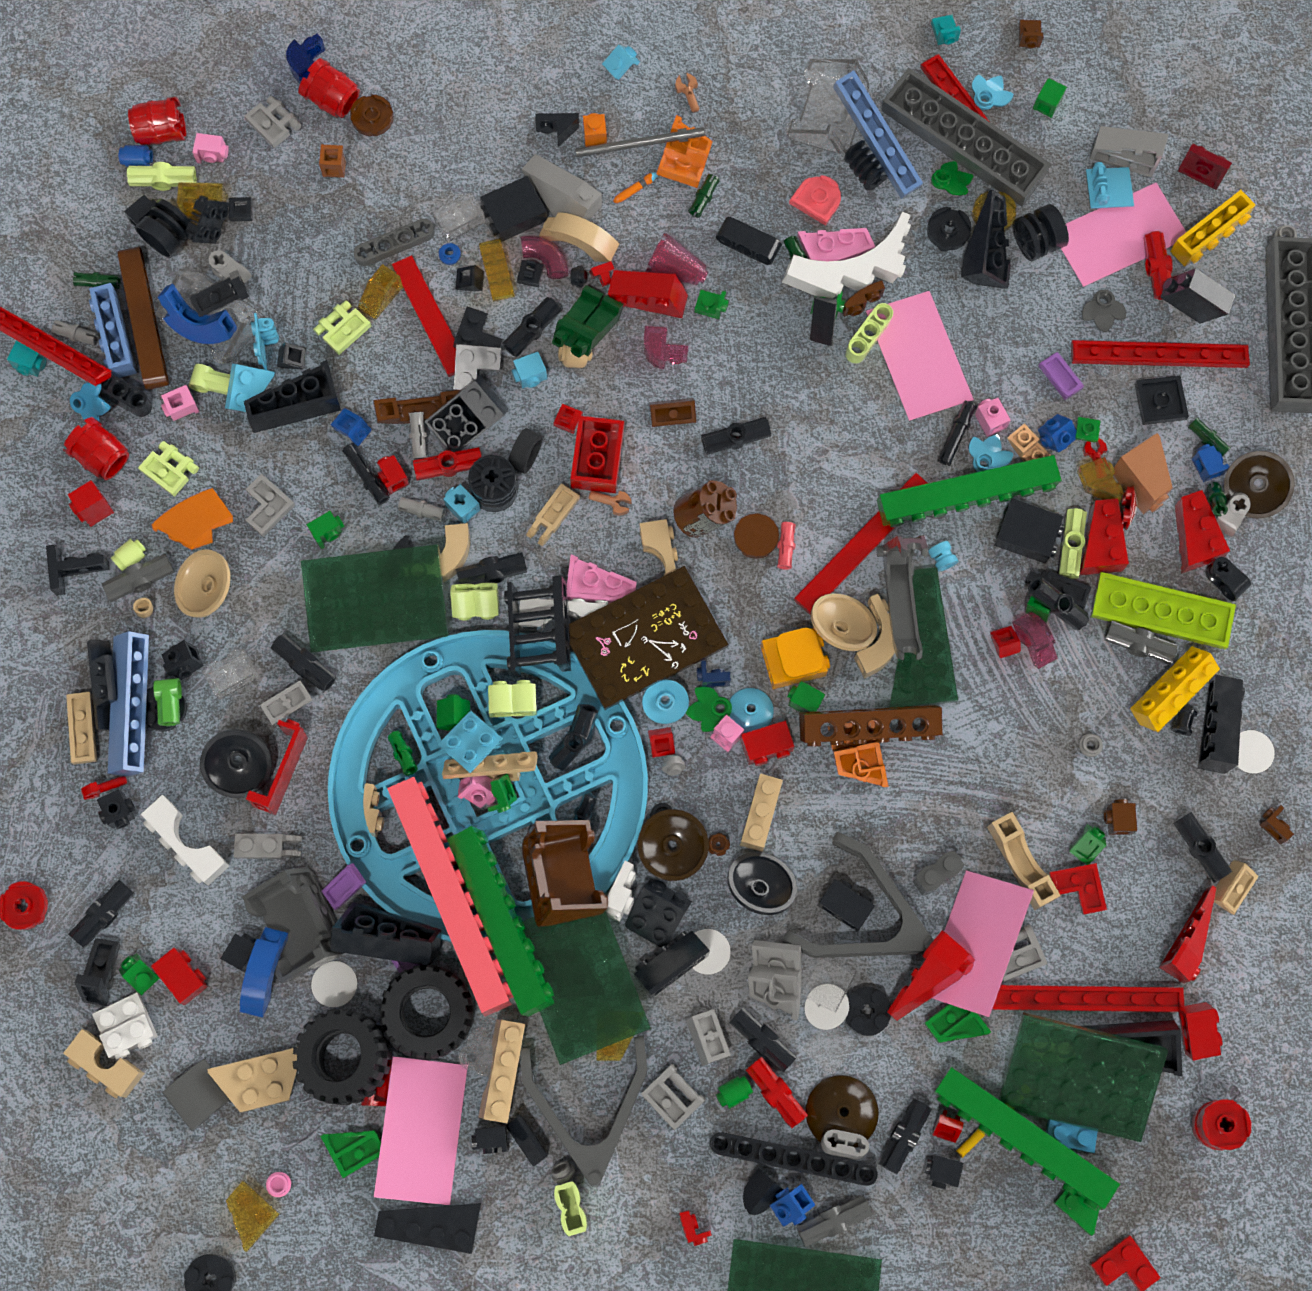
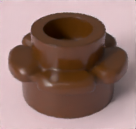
M722 833L711 835L708 838V851L711 854L723 856L726 854V850L730 848V841Z

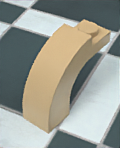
M558 212L556 217H548L539 234L544 241H564L573 244L586 252L595 262L611 261L619 246V243L608 232L596 224L581 217Z
M468 523L445 525L446 544L443 552L430 562L402 565L404 580L420 582L422 578H426L427 585L430 587L444 583L457 574L456 569L463 567L470 550Z
M878 594L871 596L867 604L879 627V639L872 646L857 652L854 657L864 679L882 670L895 653L890 616L887 613L889 608L886 601L880 599Z

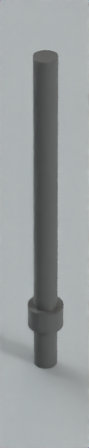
M704 127L690 130L682 128L677 129L678 132L576 148V156L582 157L678 140L679 143L686 142L690 138L705 136Z

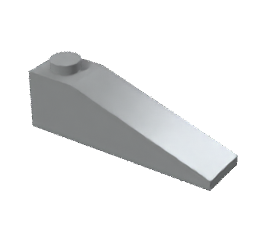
M537 154L522 168L523 174L528 176L535 191H537L544 205L554 217H556L558 212H562L589 221L602 207V194L584 180Z

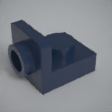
M702 660L700 667L696 668L697 681H702V687L730 686V672H725L724 669L711 670V673H707L706 660Z

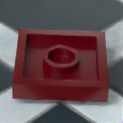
M1192 143L1178 172L1217 190L1232 162L1223 156L1207 151L1203 146H1197Z

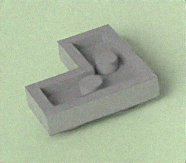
M260 474L245 489L249 495L261 504L246 519V522L262 537L295 506L294 502L263 474Z

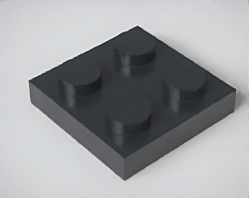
M1180 375L1137 380L1135 382L1143 425L1188 419L1189 415Z

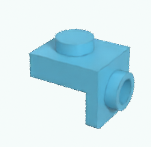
M618 44L602 65L615 79L619 80L632 64L638 65L640 61L636 58L637 53L630 46L624 47Z

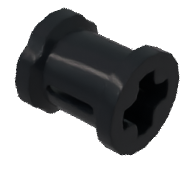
M1183 707L1178 712L1176 723L1172 726L1171 730L1177 734L1191 736L1193 732L1191 730L1193 719L1197 717L1198 712L1191 708Z

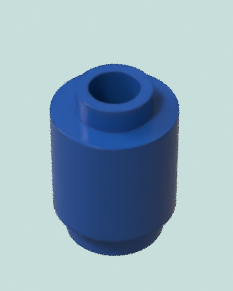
M125 145L119 149V162L126 167L149 166L153 162V152L149 150L147 145Z

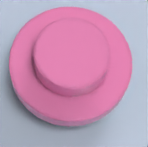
M275 1172L268 1177L266 1189L274 1197H283L291 1189V1179L284 1172Z

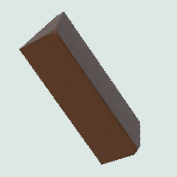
M694 398L649 402L652 427L697 423Z

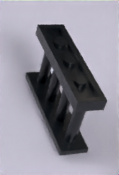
M562 575L552 576L553 585H550L549 588L517 592L513 583L507 582V591H504L505 603L508 605L510 656H507V667L516 677H521L522 666L554 663L562 672L571 671L567 583ZM551 597L554 601V606L548 610L518 613V601ZM551 618L555 622V628L552 631L519 635L520 622ZM552 640L554 643L556 642V650L553 653L520 657V644Z

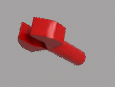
M1099 438L1096 442L1098 450L1095 452L1091 447V442L1087 441L1083 447V454L1092 458L1096 479L1103 480L1105 473L1101 455L1108 450L1106 443Z
M121 776L100 784L93 782L81 788V793L84 800L100 797L102 792L126 785L127 779L125 776Z

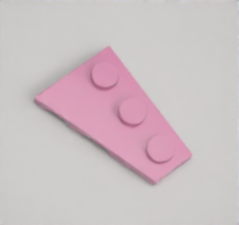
M867 228L840 229V231L836 232L818 230L817 233L798 231L797 234L807 258L810 260L842 261L860 256L875 248Z
M571 554L567 580L568 600L583 599L586 602L593 603L597 600H604L610 604L636 590L637 582L612 571L607 572L600 569L593 563L581 561L578 557Z

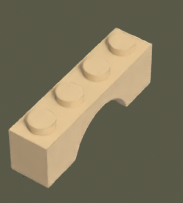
M667 519L640 523L643 552L653 554L660 559L665 568L664 576L677 570L674 562L678 561L676 547L672 548L671 546L674 533L672 526H668Z
M1013 812L992 822L987 828L1021 887L1034 890L1030 901L1034 911L1060 897L1050 876L1039 867L1027 846L1024 831Z
M496 1019L492 1039V1065L479 1111V1118L508 1123L525 1024Z

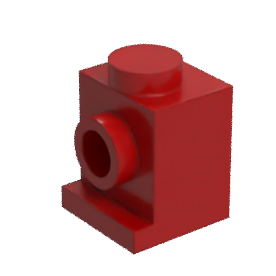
M394 455L390 457L385 456L378 460L377 464L380 471L377 473L383 484H385L389 495L409 485L408 478Z

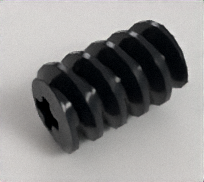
M861 140L847 150L844 160L849 164L850 169L854 170L855 176L859 177L858 180L863 184L865 190H873L881 185L888 176H882V173L885 171L884 167L877 169L880 165L879 160L872 162L875 155L874 153L867 155L871 149L869 147L863 148L866 142Z

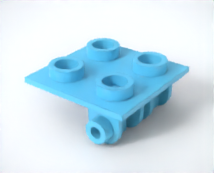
M1096 162L1092 169H1086L1090 209L1134 207L1129 167L1106 168L1102 162Z
M254 313L255 322H251L252 333L256 339V342L253 343L254 353L258 358L259 365H263L264 370H268L265 345L276 344L279 341V335L271 318L258 319L257 314Z
M470 711L443 738L438 746L451 759H454L471 773L503 738Z

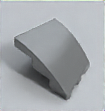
M754 940L752 944L753 967L748 975L749 996L759 1002L766 1003L774 1010L779 1008L790 1014L791 1019L798 1020L801 999V945Z

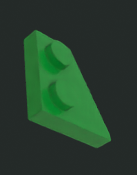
M950 1004L923 1023L938 1043L984 1036L991 1033L977 1013Z
M376 1131L323 1134L320 1136L342 1178H346L379 1158L381 1140Z
M1063 1190L1054 1201V1204L1089 1236H1093L1099 1209L1097 1208L1096 1211L1092 1210L1083 1203L1085 1200L1077 1193L1073 1196Z

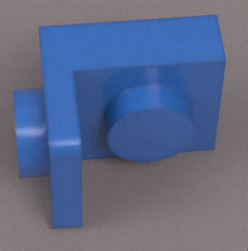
M346 408L330 424L334 430L348 437L356 446H359L371 432V428L362 417Z

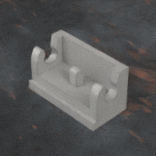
M300 680L260 706L271 724L274 725L278 720H282L311 702L312 698Z
M714 1009L697 1014L686 1020L702 1067L731 1056Z

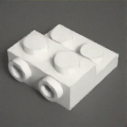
M624 861L607 896L608 907L605 910L608 913V917L619 922L624 913L627 915L630 913L634 904L632 890L630 889L635 881L636 873L634 872V865L627 861Z
M138 992L92 1014L101 1034L99 1037L108 1058H116V1060L125 1058L130 1055V1050L137 1047L139 1049L146 1048L153 1044V1039L158 1037Z

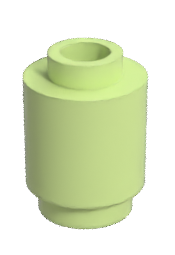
M129 539L113 552L114 555L111 559L123 572L130 565L142 560L145 557L143 552L146 549L138 540L133 542Z

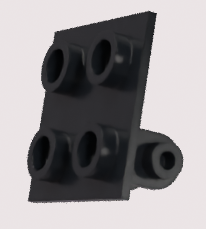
M203 195L196 198L193 207L196 211H192L191 214L199 217V219L189 218L192 222H188L185 233H187L186 238L192 240L193 243L216 244L221 236L223 222L228 216L230 202L208 200V197Z

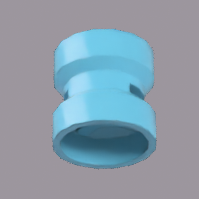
M949 541L941 542L928 550L930 557L936 561L935 566L938 572L945 571L959 562L956 555L951 552Z

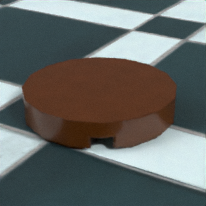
M379 95L362 96L353 103L350 109L353 127L365 136L384 134L393 123L394 113L392 107L384 97Z
M759 513L749 514L741 518L737 523L734 531V543L737 549L746 557L754 559L764 558L777 547L779 539L778 527L768 516Z

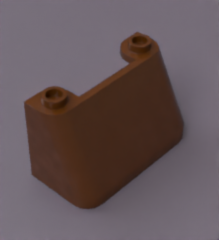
M589 820L535 821L523 839V860L536 925L539 927L601 915L608 907L607 895H604L602 890H595L587 850L591 843L594 842L595 834L593 829H591Z

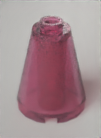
M664 232L661 237L665 240L661 239L660 243L658 242L648 263L651 269L647 267L645 272L676 274L680 282L696 286L699 282L703 284L708 275V271L705 270L707 265L673 237Z

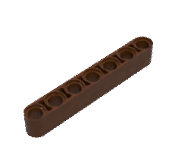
M137 246L117 251L145 389L152 390L169 386L141 247Z

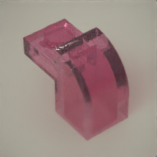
M645 326L644 354L650 364L664 369L665 361H669L672 364L687 363L688 346L666 344V327Z
M1030 612L1012 622L1021 643L1028 648L1033 665L1037 669L1058 659L1053 646L1056 643L1046 623L1038 615Z

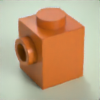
M591 113L583 116L585 147L606 144L605 114Z

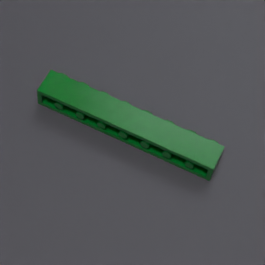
M1055 455L880 494L876 501L883 526L897 527L903 525L904 521L912 520V522H919L925 520V516L934 515V517H941L948 514L947 511L952 510L963 512L973 505L985 507L995 500L1006 502L1017 495L1028 497L1035 494L1034 491L1050 492L1056 489V486L1062 479Z
M470 826L451 836L447 841L520 1014L529 1017L554 1004L552 999L554 993L548 982L545 983L542 976L544 973L543 966L533 955V951H535L533 943L524 934V922L515 913V901L506 892L504 887L507 885L506 880L497 871L495 866L497 864L496 857L492 851L489 852L486 834L483 830Z
M951 1067L934 1092L938 1096L936 1101L946 1108H949L951 1105L958 1110L957 1115L968 1123L972 1120L978 1124L977 1129L988 1137L991 1134L1000 1140L998 1144L1010 1152L1014 1149L1020 1153L1021 1156L1019 1158L1029 1166L1035 1164L1042 1169L1040 1173L1051 1181L1057 1179L1063 1183L1062 1189L1073 1196L1077 1193L1085 1199L1083 1203L1092 1210L1096 1211L1097 1208L1104 1210L1120 1186V1183L954 1068Z

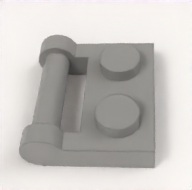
M1030 924L1022 927L1016 942L1027 939L1029 945L1012 952L1002 982L1048 964Z
M671 1064L641 1095L675 1131L706 1099L702 1095L699 1096L678 1074L677 1068ZM670 1078L692 1104L686 1107L664 1082Z

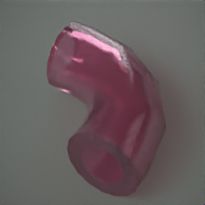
M521 236L524 259L536 258L542 261L546 267L547 277L550 279H563L569 275L565 256L555 243L543 237Z

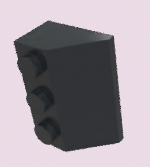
M683 931L673 939L675 941L673 945L669 948L664 945L654 953L656 957L650 962L644 960L635 967L637 972L634 973V977L650 999L709 956L710 950L693 931H690L688 934Z

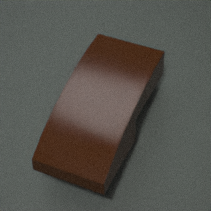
M883 281L875 282L855 293L845 303L842 312L843 316L850 315L853 317L860 315L865 311L867 301L873 303L883 297L885 290Z

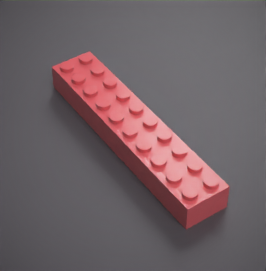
M412 777L387 788L481 1013L486 1017L512 1005L510 999L513 998L509 985L507 981L502 982L500 976L504 974L497 959L493 960L491 957L494 950L488 936L483 938L481 932L485 930L479 915H474L472 909L476 907L468 891L465 893L463 891V887L466 886L460 870H455L453 867L457 862L450 847L445 848L444 846L448 842L441 826L435 825L438 817L432 804H427L425 801L429 799V796L422 781L417 783L415 777Z

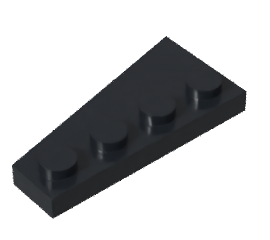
M482 1203L379 1211L374 1237L472 1254Z

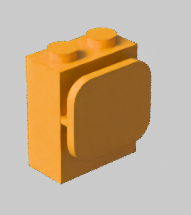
M801 628L785 632L778 637L762 640L760 647L772 690L827 675L830 668L827 655H823L821 647H824V642L820 635L817 634L815 628Z

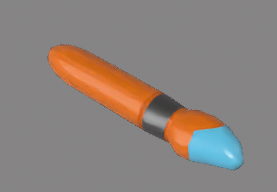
M652 172L645 175L643 179L616 195L613 202L620 203L645 186L653 183L658 176L656 175L657 173Z

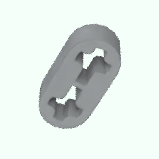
M829 1130L821 1139L822 1149L827 1154L859 1160L869 1150L867 1139L854 1133ZM831 1137H834L835 1142L841 1144H837L835 1147H831V1142L827 1140H830ZM855 1142L862 1148L858 1153L855 1152V1147H852Z

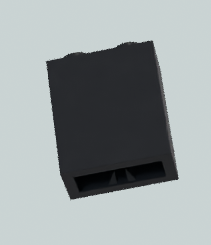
M528 176L480 197V213L484 219L488 218L490 222L488 224L493 237H498L500 243L545 223L547 220V211Z
M1195 268L1168 278L1163 285V292L1160 298L1201 324L1228 315L1236 295Z
M1011 498L994 546L1046 564L1049 558H1054L1058 545H1055V541L1063 533L1065 525L1061 523L1064 516Z

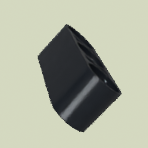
M732 217L725 218L715 236L721 244L766 265L773 263L782 246L781 242L775 237Z
M111 374V377L101 385L99 395L132 414L144 417L151 412L152 405L146 394L115 375ZM125 390L122 395L116 396L119 391ZM138 401H144L142 405L135 406Z

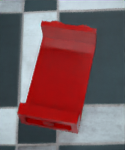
M287 719L286 722L278 720L277 723L284 734L292 736L268 796L249 790L246 800L254 808L276 815L308 739L303 731L304 729L299 727L300 724L290 719Z

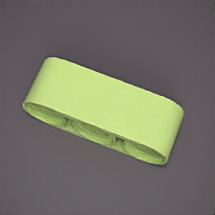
M886 303L878 304L852 337L846 349V358L849 362L860 363L863 361L884 333L893 316V309L890 305ZM877 314H883L887 319H880ZM864 331H872L874 336H867ZM852 348H860L862 353H855Z

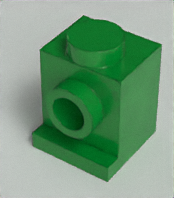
M331 511L306 524L320 549L325 548L323 543L332 542L337 539L339 534L342 533L341 529L345 527L338 515L334 517Z

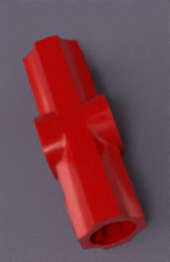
M1153 231L1143 237L1147 256L1145 269L1147 276L1151 277L1154 298L1163 300L1160 298L1163 292V285L1168 278L1172 277L1173 263L1171 256L1167 255L1164 234L1159 231Z
M480 448L457 452L443 451L437 456L413 460L416 480L439 476L453 477L459 472L468 471L473 463L481 458ZM446 461L454 462L450 467L443 466V463Z
M762 1057L745 1070L760 1088V1093L768 1104L779 1112L791 1129L808 1116L792 1096L793 1093L780 1076L777 1077Z

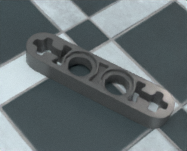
M420 219L361 243L354 249L355 261L361 266H368L427 242L434 237V225L429 219ZM425 227L428 229V232L424 233L421 228ZM413 230H415L417 238H414ZM402 234L410 235L408 242L402 243L398 239ZM387 242L390 244V248L387 251H381L378 249L379 244ZM372 247L375 248V252H376L375 255H374V253H373V251H372ZM364 251L367 254V258H363L361 252Z

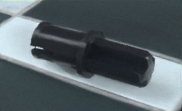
M591 792L585 794L579 807L575 808L573 820H591L592 810L597 801V797Z

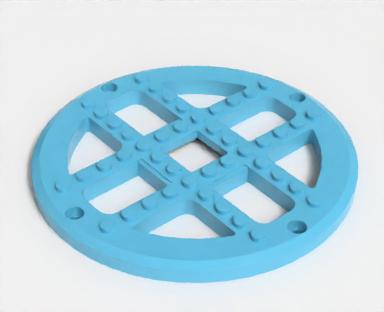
M479 630L445 636L419 646L386 667L365 688L348 712L339 731L329 768L328 803L333 832L347 865L354 863L366 880L362 888L388 913L441 929V940L452 943L433 897L405 880L406 877L421 871L412 846L393 854L383 852L377 838L370 834L364 816L363 796L369 762L381 732L397 709H402L422 757L417 765L418 770L413 775L406 776L400 773L375 785L377 792H380L378 806H374L373 809L383 812L394 807L387 788L415 777L417 783L422 781L426 791L433 789L450 827L444 830L446 838L448 839L473 826L483 830L488 839L486 845L490 852L492 851L490 843L531 824L533 825L535 821H557L556 811L560 806L612 783V798L607 821L599 841L589 855L595 890H602L604 895L613 886L624 861L629 862L645 819L648 774L641 737L633 717L624 701L604 710L575 654L571 651V671L562 672L554 663L521 667V672L551 683L570 695L569 697L536 711L537 715L525 716L519 719L512 717H489L488 686L493 685L487 668L508 669L507 656H510L509 631ZM550 641L520 644V657L553 653L556 650V644ZM429 656H436L438 660L434 666H427L424 663L425 659ZM451 675L463 677L485 723L503 738L488 756L530 752L529 744L572 725L577 706L580 703L592 705L599 711L594 726L606 750L601 758L548 783L544 782L537 765L535 771L520 772L519 781H512L519 798L510 805L511 808L501 813L494 810L476 817L470 801L465 798H458L460 779H443L442 777L444 762L451 758L438 746L442 740L423 701V691L427 686ZM613 721H621L624 727L621 731L614 732L610 728V724ZM361 839L364 841L363 849L358 852L353 851L351 844L353 841ZM448 842L444 844L445 848L450 847ZM497 862V864L495 865L498 873H501L503 875ZM508 884L504 886L507 894H510L515 901L516 907L514 910L516 915L520 916L524 922L525 929L523 931L526 938L530 940L539 938L573 922L570 921L552 926H537L531 900L525 902L516 900ZM476 908L472 909L474 915L478 914ZM485 930L481 932L483 938L487 936Z

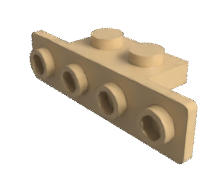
M534 751L487 756L471 773L454 759H449L444 762L442 777L443 779L486 775L494 780L499 775L508 773L510 781H519L520 772L535 771L538 755Z

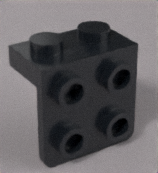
M651 878L637 899L625 922V927L660 948L664 945L668 946L692 901L683 893L669 889L662 881Z

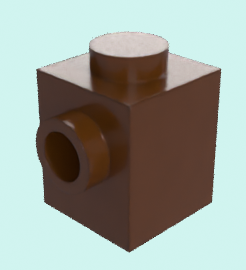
M1127 799L1114 800V803H1111L1107 810H1104V823L1108 824V835H1132L1137 832L1136 803H1128Z

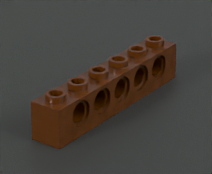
M925 705L799 712L800 741L807 743V746L816 747L821 746V742H830V745H844V741L853 740V744H866L868 739H876L877 743L890 742V738H898V741H912V737H921V740H934L935 736L943 735L942 707ZM919 718L920 726L917 729H913L912 723L914 719ZM897 719L898 726L895 730L891 731L889 727L890 722ZM874 720L875 728L873 731L868 732L867 724L869 721ZM851 721L853 725L852 730L849 733H845L844 725ZM824 723H829V732L822 735L821 726Z

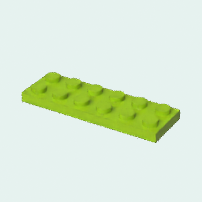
M1101 572L1098 577L1090 617L1109 622L1114 621L1133 628H1143L1154 633L1226 650L1229 646L1236 604Z

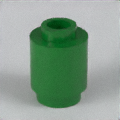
M737 1076L717 1087L719 1093L715 1095L722 1108L727 1106L728 1109H731L749 1099V1095L753 1093V1090L745 1076L740 1078Z

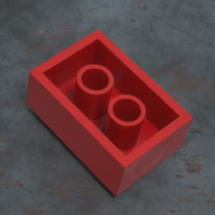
M579 415L570 478L571 488L616 494L624 437V421Z

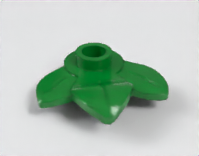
M951 161L944 163L940 169L935 171L931 177V183L937 189H945L952 195L962 196L968 194L966 186L972 182L974 175L958 171L957 162Z
M710 687L695 688V695L698 701L687 709L686 715L694 721L701 722L702 732L714 731V728L726 715L730 716L732 705L727 698L719 697L717 692ZM722 705L725 710L717 712L716 707Z

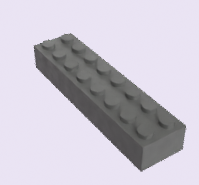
M909 67L883 100L882 112L1021 207H1023L1048 174L1051 163Z
M1273 237L1266 247L1271 412L1312 414V238Z

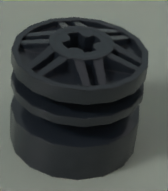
M160 198L155 203L156 207H152L149 210L153 218L144 216L134 228L139 236L154 250L166 258H172L181 247L177 239L181 241L188 239L186 238L187 233H185L188 222L191 221L176 206Z
M1052 204L1045 205L1036 209L1033 214L1027 213L1013 221V233L1016 243L1025 258L1031 262L1047 255L1048 251L1054 252L1068 245L1069 234L1066 223L1059 210Z
M497 455L484 456L473 463L469 470L468 482L471 494L479 503L480 508L487 512L495 513L509 508L516 500L518 493L516 474L512 464L507 459ZM494 477V482L490 483L491 478Z

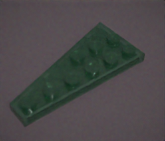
M937 567L916 569L913 572L912 583L919 638L923 647L922 658L917 660L914 653L907 652L904 653V660L897 659L889 707L925 706L958 701Z

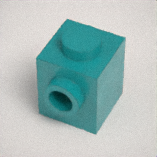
M17 340L7 358L11 366L24 376L31 374L38 377L40 371L44 370L47 363L46 357Z

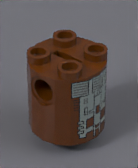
M711 480L680 496L673 508L677 526L689 537L699 538L726 525L736 517L737 493L734 488L728 487L720 481Z

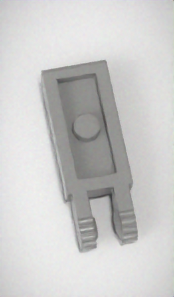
M235 834L234 858L283 859V857H301V851L295 849L283 850L284 843L302 842V836Z

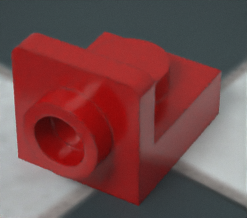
M689 1210L678 1213L687 1243L693 1242V1245L697 1246L708 1242L707 1237L712 1236L710 1230L698 1234L695 1232V1229L699 1228L695 1214L690 1215Z

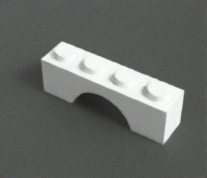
M551 597L549 600L540 598L521 600L519 613L548 610L554 606V601ZM572 599V601H568V616L578 620L608 605V602L597 600L595 603H588L583 599ZM552 618L520 622L519 630L542 632Z
M161 795L141 813L146 819L143 824L152 833L155 830L159 833L161 838L158 840L167 850L172 848L177 853L174 858L183 867L187 864L193 870L190 875L199 884L203 881L209 886L229 867V864L210 845L204 848L193 849L186 847L182 843L179 836V824L183 815L164 795Z

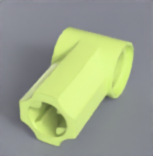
M195 364L189 387L201 393L212 391L227 395L230 374L214 371L211 367L203 364Z

